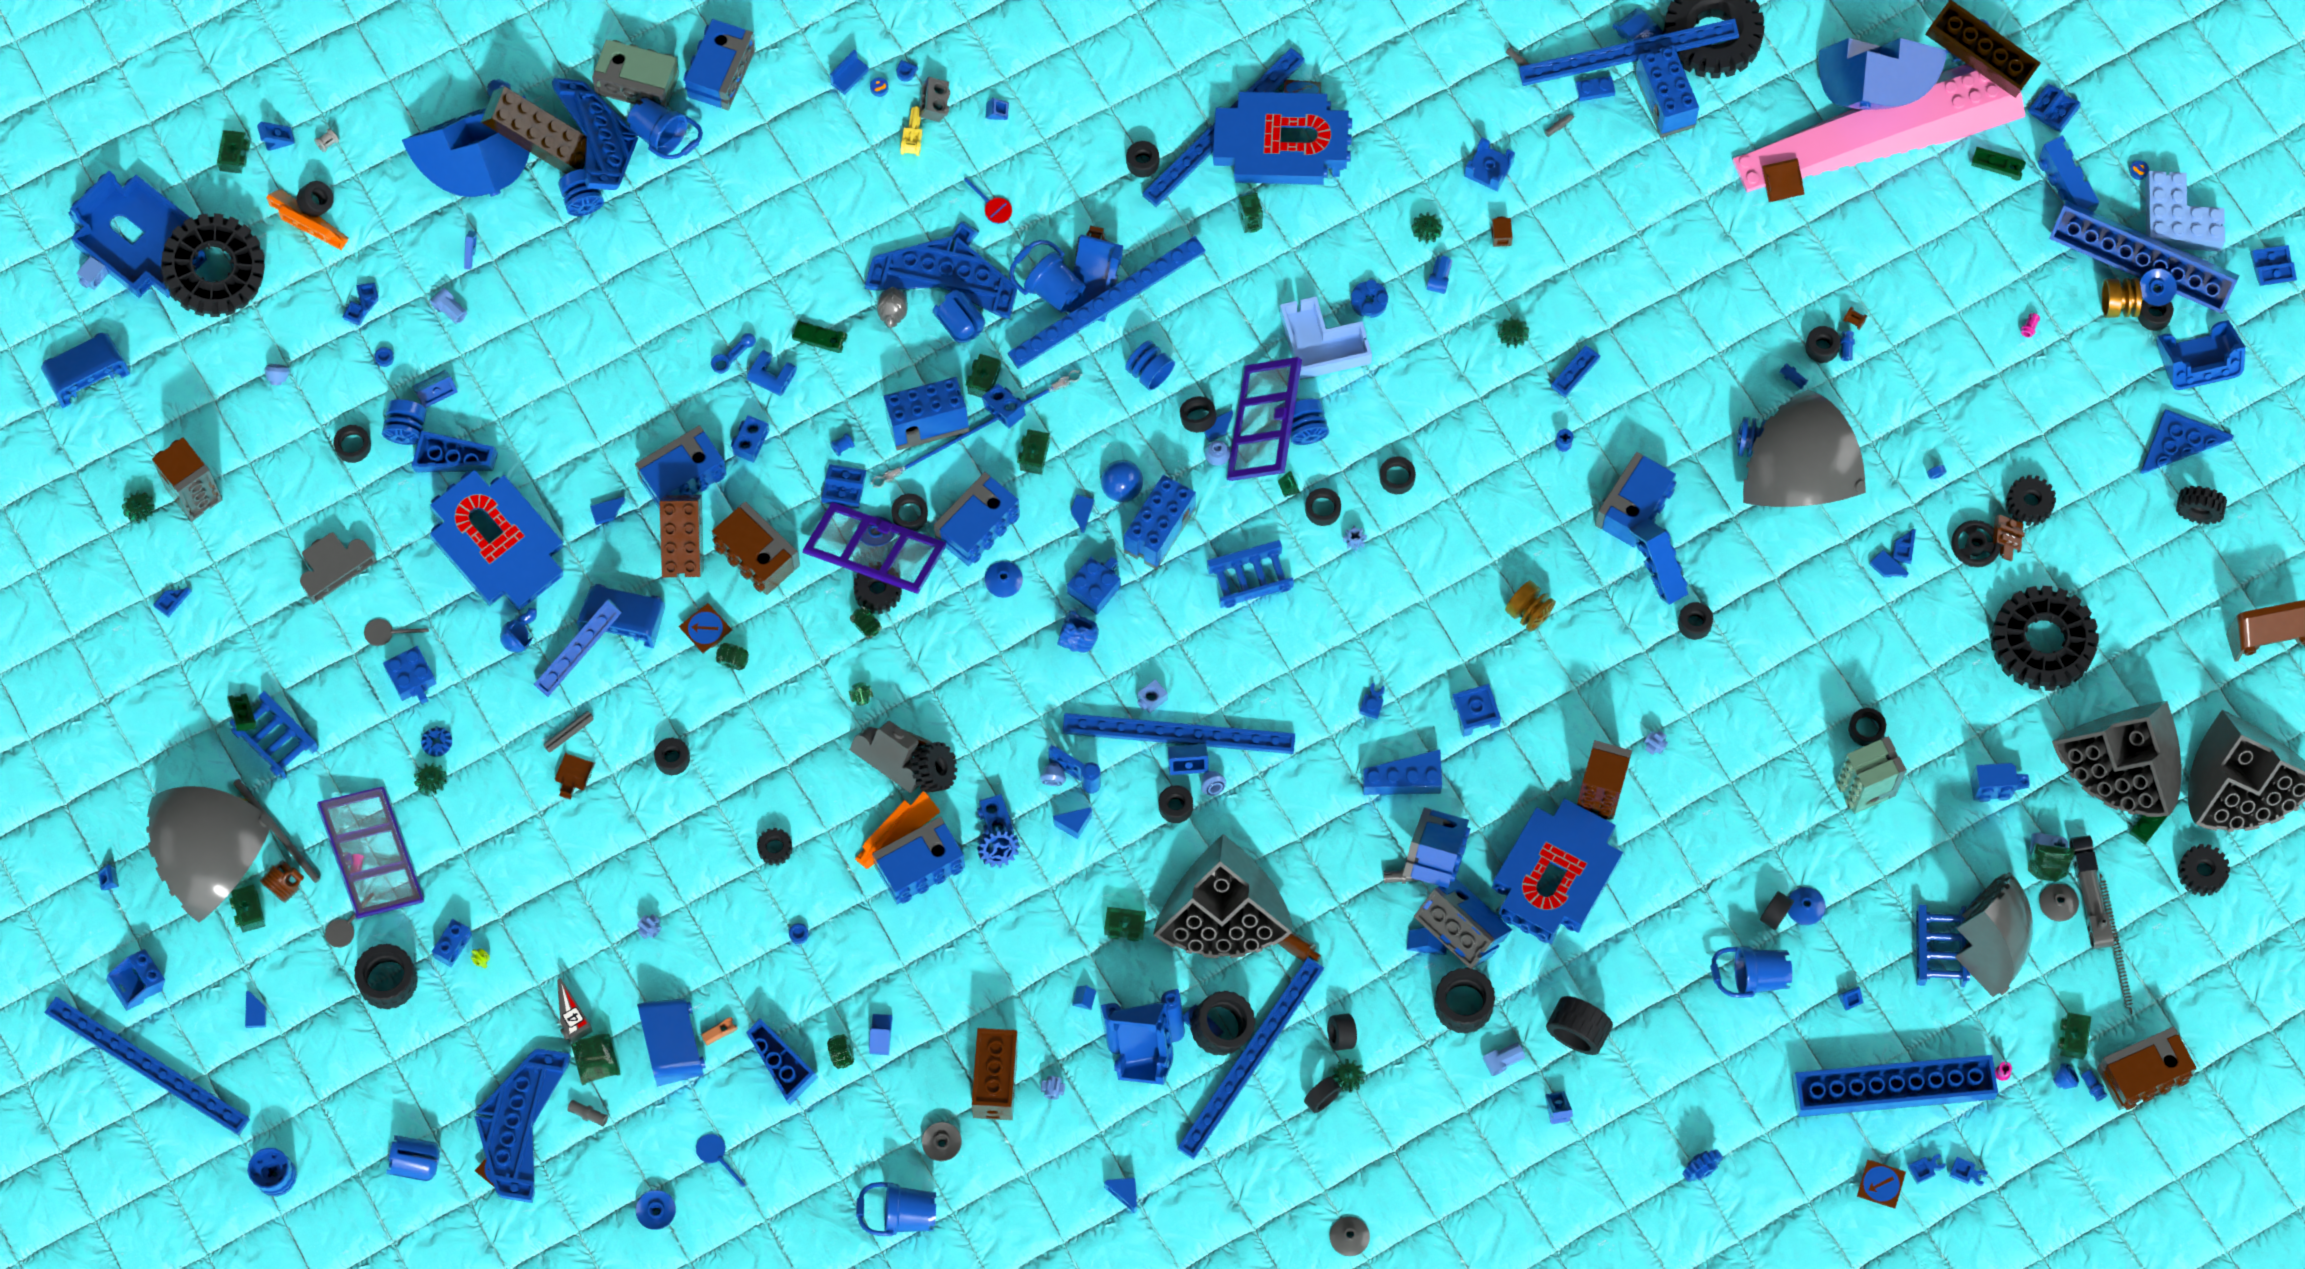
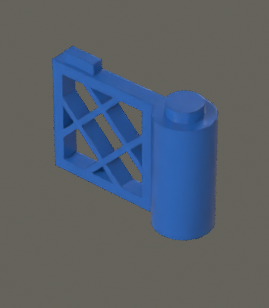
M1051 744L1048 749L1049 762L1059 764L1064 772L1081 781L1085 792L1089 794L1096 793L1101 787L1100 767L1093 762L1083 764Z

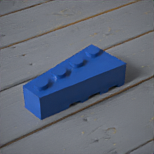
M2062 135L2044 144L2038 159V165L2047 174L2050 184L2058 190L2061 200L2069 201L2092 212L2096 211L2099 200L2089 182H2084L2081 167L2075 166L2072 158L2074 155L2071 149L2067 150L2063 143L2066 141L2064 136Z
M421 431L412 468L415 472L493 471L498 452L493 446Z
M1649 519L1629 529L1631 535L1636 536L1639 541L1636 543V546L1646 558L1644 564L1649 572L1653 574L1651 579L1660 599L1670 605L1688 595L1686 589L1688 584L1681 575L1682 567L1676 561V551L1670 544L1669 540L1671 537L1669 532Z

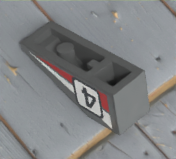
M560 978L557 980L560 1023L562 1025L560 1031L565 1040L570 1039L573 1044L593 1032Z

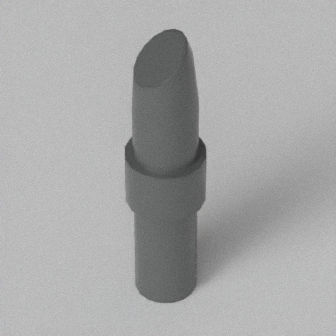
M1511 47L1505 52L1519 66L1529 65L1526 59L1517 54Z
M1568 114L1564 118L1559 119L1545 131V135L1550 137L1558 130L1564 128L1575 116Z

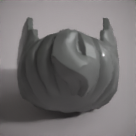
M891 287L880 294L877 312L887 327L897 326V323H900L907 314L908 303L906 296L901 290Z

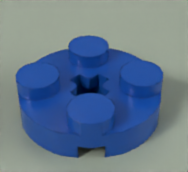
M1368 280L1367 282H1362L1353 289L1351 293V306L1358 315L1375 318L1386 310L1388 303L1387 291L1376 281ZM1367 296L1373 297L1372 303L1365 301Z

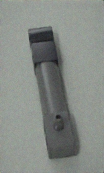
M2090 835L2070 838L2069 847L2071 855L2074 857V870L2076 878H2079L2088 918L2086 925L2092 949L2113 947L2114 937L2109 915L2106 914L2097 876L2099 869L2095 852L2093 851L2092 838Z

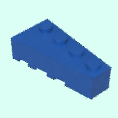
M1441 749L1363 769V795L1441 794Z
M759 1019L746 1033L785 1100L791 1105L818 1076Z

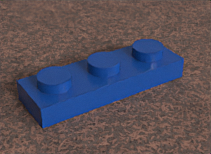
M1585 345L1554 380L1551 388L1566 398L1600 360L1601 356Z

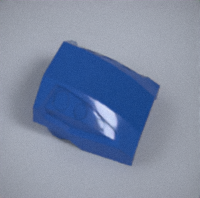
M1640 8L1635 9L1621 21L1614 23L1612 27L1627 42L1664 34L1659 25Z

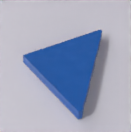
M2165 409L2140 473L2144 474L2229 442L2233 439L2234 435Z

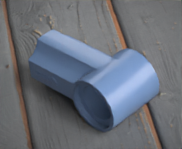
M442 288L429 300L438 312H443L455 324L461 323L467 315V311L455 301L452 294L445 288Z
M1518 1042L1500 1051L1494 1050L1483 1057L1492 1076L1502 1073L1507 1067L1525 1059L1524 1051Z

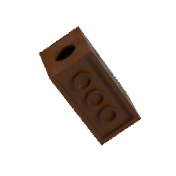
M977 1028L972 1093L973 1118L1013 1120L1018 1057L1017 1030Z

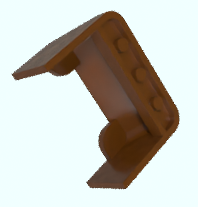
M2305 600L2245 611L2238 614L2226 633L2234 662L2239 661L2242 654L2246 656L2253 655L2260 646L2295 639L2297 643H2301L2305 648Z

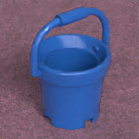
M649 98L641 99L644 103L641 105L636 103L629 112L627 122L630 123V126H627V128L649 144L648 150L661 158L672 160L686 156L699 145L702 139L703 131L697 122L678 111H671ZM688 122L698 130L696 140L694 139L680 153L668 155L675 150L684 138Z
M1038 240L1028 246L1026 245L1017 254L1010 266L1009 275L1011 282L1024 295L1028 293L1037 294L1061 313L1069 310L1072 307L1071 303L1074 300L1078 301L1086 288L1063 263L1065 253L1048 240ZM1041 244L1052 247L1056 252L1045 256L1033 268L1026 278L1024 288L1019 285L1014 276L1016 265L1031 252L1033 247Z
M1747 946L1720 949L1711 959L1710 968L1713 981L1724 994L1735 998L1753 997L1755 993L1790 989L1787 983H1792L1791 961H1786L1785 956L1789 955V952L1787 950H1757ZM1736 952L1734 969L1739 993L1731 992L1721 984L1722 980L1716 960L1723 953Z
M891 1182L871 1183L861 1190L859 1197L856 1199V1217L863 1230L877 1236H893L897 1232L934 1231L936 1192L901 1188L898 1184ZM875 1187H887L884 1231L872 1230L863 1221L864 1194Z

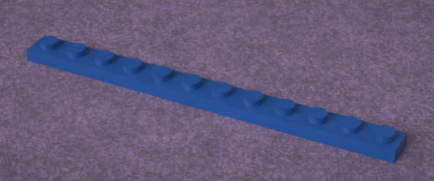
M1734 18L1519 67L1522 85L1526 86L1638 61V56L1651 51L1656 54L1659 53V49L1674 45L1676 52L1732 40L1739 38V33Z
M1290 48L1246 92H1275L1305 62V58ZM1238 100L1230 108H1238ZM1215 123L1143 192V197L1152 205L1157 207L1213 152Z
M1196 236L1190 238L1008 352V356L1017 369L1022 368L1198 258L1206 250Z
M1064 713L1063 734L1183 745L1206 744L1207 747L1294 754L1296 734Z
M1310 958L1306 959L1188 1131L1177 1150L1195 1160L1324 971L1323 966Z
M55 997L44 1012L53 1020L239 1136L250 1121L246 1115L60 998Z

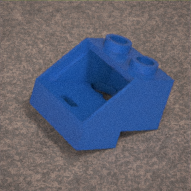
M144 949L123 960L107 975L106 981L127 1011L144 1003L146 998L161 992L165 979ZM133 968L135 969L143 983L138 980V976L133 973Z

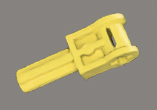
M918 106L911 108L909 127L904 128L901 142L902 155L910 153L920 156L923 132L922 129H919L921 117H919L920 108Z

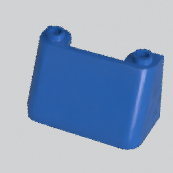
M2229 320L2214 324L2211 328L2210 336L2176 343V339L2172 334L2157 336V346L2171 385L2176 390L2236 378L2244 371L2245 345Z
M98 333L94 338L54 358L45 360L41 366V370L62 409L71 404L69 399L72 395L74 398L77 397V391L109 375L111 379L115 377L114 374H119L121 378L130 375L122 356L107 333Z
M595 584V586L590 587L577 620L579 632L601 606L610 599L623 612L606 632L633 637L636 642L640 639L645 642V647H655L665 610V603L662 601V598L654 595L648 597L609 589L601 584Z
M1179 989L1166 991L1161 997V1002L1166 1003L1168 1008L1172 1043L1180 1041L1185 1035ZM1116 1003L1101 1005V1021L1109 1051L1113 1054H1120L1117 1031H1112L1111 1027L1108 1026V1017L1114 1011L1122 1009Z
M683 998L637 1004L657 1087L704 1075L702 1069L706 1068L704 1057H699L689 1015L693 1013L690 1001L686 1002V999Z
M1156 1002L1114 1011L1108 1017V1026L1111 1027L1112 1031H1117L1120 1057L1114 1064L1118 1080L1164 1085L1172 1066L1174 1055L1167 1004Z

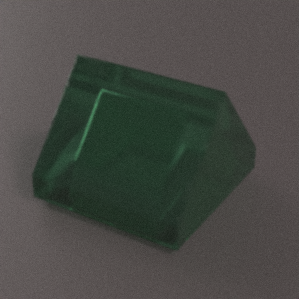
M1291 471L1278 480L1284 497L1300 493Z

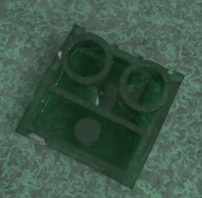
M2035 843L2028 864V871L2036 879L2057 882L2067 876L2069 865L2074 857L2075 848L2070 849Z
M598 1034L580 1039L571 1044L582 1086L605 1077L621 1075L610 1034Z

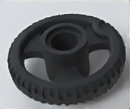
M1970 520L1964 522L1953 533L1951 540L1952 551L1956 558L1965 565L1984 567L1991 564L2000 553V543L1996 542L1993 544V542H1987L1985 534L1977 531L1978 528L1989 533L1993 539L1994 527L1984 523V521ZM1964 531L1969 537L1965 548L1960 549L1958 539ZM1976 541L1980 546H1975L1972 542ZM1983 551H1987L1990 554L1987 558L1980 560L1970 558L1971 555H1981Z

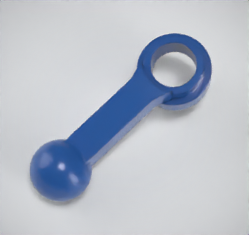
M745 333L741 337V341L726 356L723 354L714 356L711 360V367L714 372L718 374L727 372L734 360L747 348L755 345V336L751 333ZM719 361L726 362L724 368H716V364Z

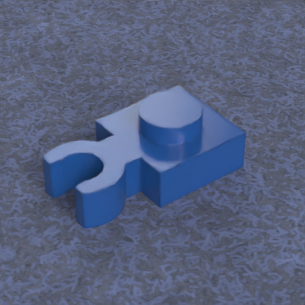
M1372 683L1370 686L1371 696L1365 694L1359 714L1378 719L1384 702L1380 697L1384 695L1385 687L1382 686L1381 691L1376 692L1374 691L1375 684Z
M1940 1154L1934 1155L1931 1161L1924 1157L1908 1165L1907 1168L1917 1185L1936 1175L1934 1170L1941 1171L1945 1168V1163L1942 1165L1936 1164V1160L1941 1157Z
M1957 1157L1949 1177L1966 1184L1971 1179L1977 1186H1983L1984 1182L1980 1181L1978 1176L1986 1177L1988 1173L1985 1170H1974L1976 1164Z

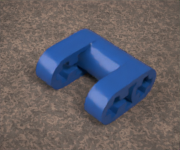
M763 350L751 367L747 380L778 396H782L797 371V366L787 362L780 374L776 376L766 371L773 354Z

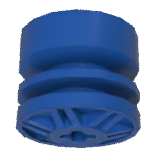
M585 169L572 171L559 180V189L569 215L585 216L603 206L604 199L601 190L587 188Z
M1149 340L1134 351L1125 365V370L1130 374L1132 373L1134 378L1140 377L1139 382L1151 391L1159 387L1167 379L1175 366V361L1166 353H1161V349Z
M396 399L389 401L385 414L387 419L384 421L382 429L383 437L391 442L402 445L418 444L421 431H423L422 425L425 422L426 408L419 403L409 400Z
M1304 399L1296 402L1290 435L1293 444H1313L1328 436L1329 427L1327 426V420L1324 418L1325 413L1320 400Z
M1743 417L1737 435L1738 456L1743 457L1744 449L1746 448L1748 449L1747 457H1751L1753 444L1756 438L1760 437L1764 431L1763 426L1767 420L1763 419L1761 426L1757 427L1756 418H1753L1751 426H1748V417Z
M276 1148L259 1150L252 1156L248 1164L247 1171L250 1180L261 1192L268 1196L277 1197L284 1195L296 1183L297 1171L295 1165L282 1151Z

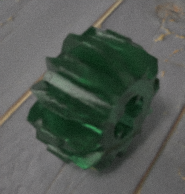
M1429 212L1426 213V216L1420 213L1419 218H1414V224L1411 229L1414 231L1413 236L1418 237L1419 242L1425 240V243L1428 244L1429 240L1434 243L1436 238L1441 237V232L1443 231L1441 218L1436 219V213L1430 216Z
M1512 316L1509 321L1504 319L1498 327V338H1501V344L1507 343V348L1513 345L1515 349L1518 344L1523 346L1529 338V327H1526V321L1520 322V317L1514 320Z
M138 490L136 495L130 492V498H124L125 503L122 504L124 516L128 517L131 522L136 520L137 523H140L141 519L147 522V516H153L152 510H155V506L152 504V497H148L146 492L141 494Z
M866 607L856 609L850 616L854 626L868 639L876 636L882 629L880 622Z
M723 643L717 649L715 658L722 666L733 670L745 669L748 663L749 654L743 647Z
M432 762L431 766L425 763L424 769L418 767L419 773L414 774L416 779L414 784L419 787V792L425 791V794L429 795L433 791V794L436 795L437 789L443 791L442 785L447 784L445 779L447 774L445 771H442L441 765L436 767V764Z
M842 1034L829 1038L827 1049L833 1065L837 1069L853 1065L855 1060L854 1053L848 1037Z
M1345 1059V1064L1339 1061L1338 1067L1333 1068L1335 1074L1332 1075V1078L1340 1086L1342 1085V1092L1348 1088L1349 1093H1352L1353 1087L1359 1090V1084H1364L1365 1082L1363 1077H1365L1366 1072L1361 1071L1363 1069L1362 1064L1356 1066V1060H1353L1352 1064L1349 1063L1348 1059ZM1348 1073V1075H1350V1073H1351V1074H1352V1078L1349 1079V1076H1348V1078H1346V1077H1345V1074Z

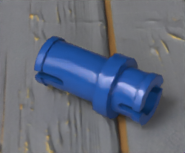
M1845 331L1842 332V338L1840 339L1842 361L1853 360L1855 339H1853L1854 332L1846 331V334Z
M1787 363L1779 371V373L1785 376L1786 380L1789 379L1800 390L1809 381L1800 375L1795 367H1790Z
M2088 1070L2081 1075V1078H2083L2090 1089V1095L2094 1096L2097 1102L2107 1097V1093L2104 1091L2105 1087L2099 1083L2092 1070Z

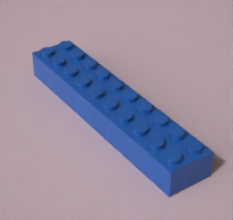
M2069 201L2065 202L2049 239L2138 278H2142L2146 272L2152 269H2164L2170 272L2176 280V294L2221 314L2240 276Z
M1992 1055L1795 1072L1792 1079L1798 1117L1995 1100L1998 1095Z

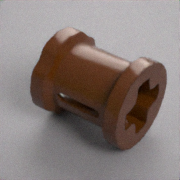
M1850 307L1843 321L1850 322L1860 330L1868 316L1866 314L1862 315L1856 312L1853 307Z

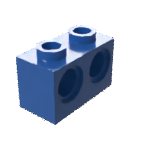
M999 383L982 396L984 408L1009 429L1026 415L1023 401L1020 398L1016 399L1007 387L1003 388Z
M747 415L746 420H742L740 423V432L737 437L733 438L731 447L733 455L754 463L770 430L767 422ZM752 428L757 429L756 432H749ZM744 444L750 445L748 448H741Z
M1002 794L979 801L980 808H977L980 820L984 819L986 825L983 826L986 835L989 834L988 829H991L992 832L995 831L993 829L995 825H1001L1006 827L1007 831H1013ZM990 807L997 809L994 813L987 812V809Z
M452 919L432 950L434 958L452 968L472 936L470 928Z

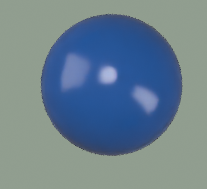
M1117 460L1110 463L1104 469L1101 475V487L1105 495L1111 500L1128 502L1137 497L1141 492L1143 476L1140 469L1134 463L1127 460Z

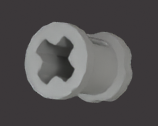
M329 128L320 138H315L314 141L322 152H326L327 148L333 143H338L339 139Z

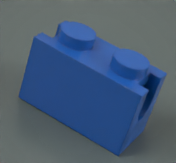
M1206 744L1168 746L1170 775L1209 772Z

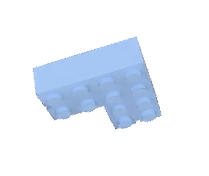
M2149 171L2145 180L2146 235L2178 249L2221 251L2225 243L2224 208L2187 206V173L2170 172L2169 175H2166V172Z
M1317 296L1300 300V312H1297V301L1280 305V317L1292 358L1299 357L1302 359L1299 380L1371 364L1372 352L1363 321L1326 329Z

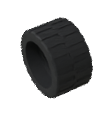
M378 944L368 948L358 958L354 969V978L360 993L370 1005L379 1009L397 1008L405 1004L413 996L417 988L418 977L413 962L406 951L396 945ZM384 962L400 964L404 969V976L395 988L388 991H377L369 986L368 977L377 965Z
M1458 968L1448 972L1438 984L1434 1000L1436 1016L1442 1025L1456 1033L1464 1034L1478 1031V1029L1484 1027L1490 1020L1495 1003V991L1491 981L1487 979L1486 975L1475 969ZM1458 986L1471 987L1482 996L1483 1006L1479 1012L1473 1015H1459L1448 1007L1446 1003L1447 993Z
M1215 992L1202 1001L1193 1011L1190 1020V1030L1193 1039L1207 1053L1216 1056L1231 1054L1251 1038L1256 1023L1254 1011L1249 1002L1235 992ZM1222 1007L1229 1010L1235 1016L1238 1022V1034L1234 1039H1221L1212 1033L1207 1023V1014L1211 1008Z
M1571 996L1560 998L1546 1024L1547 1031L1557 1041L1587 1055L1599 1054L1613 1027L1610 1017L1599 1008L1582 999Z

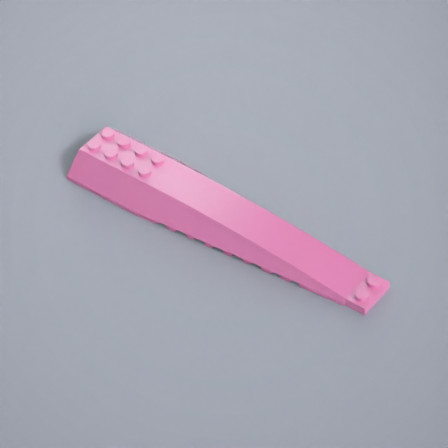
M1968 64L1942 72L1932 89L1915 102L1891 109H1851L1753 152L1733 158L1732 162L1747 193L1762 187L1766 188L1762 169L1764 165L1798 158L1803 179L1805 176H1815L1825 171H1835L1841 167H1851L1857 163L1865 161L1867 163L1877 158H1887L1893 154L1907 153L1909 150L1916 148L1919 150L1926 148L1928 145H1939L2018 120L2025 117L2022 94L2020 92L2016 98Z

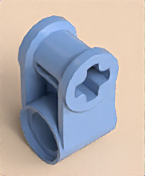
M2033 833L2029 853L2035 857L2062 859L2067 854L2068 841L2061 836Z

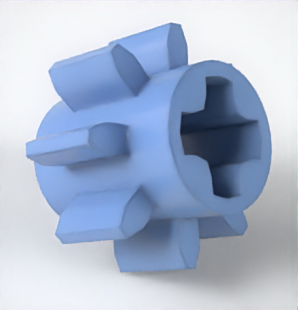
M1353 526V529L1350 531L1345 530L1347 536L1343 537V542L1348 543L1347 549L1351 547L1357 551V548L1360 546L1364 548V541L1367 540V535H1362L1363 528L1358 529Z
M1660 730L1658 733L1652 731L1644 741L1647 745L1645 750L1652 755L1656 752L1661 754L1668 745V742L1665 741L1667 735Z
M654 914L651 917L644 915L637 924V927L640 928L638 930L639 934L645 939L648 936L651 938L656 937L662 928L659 925L661 923L660 919Z
M1048 1076L1047 1081L1042 1080L1041 1092H1045V1098L1057 1100L1059 1095H1064L1065 1083H1061V1078Z

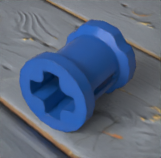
M1561 429L1557 433L1555 446L1559 451L1566 452L1571 449L1574 436L1570 430Z
M844 433L843 437L835 442H830L833 451L838 457L848 448L855 447L847 433Z

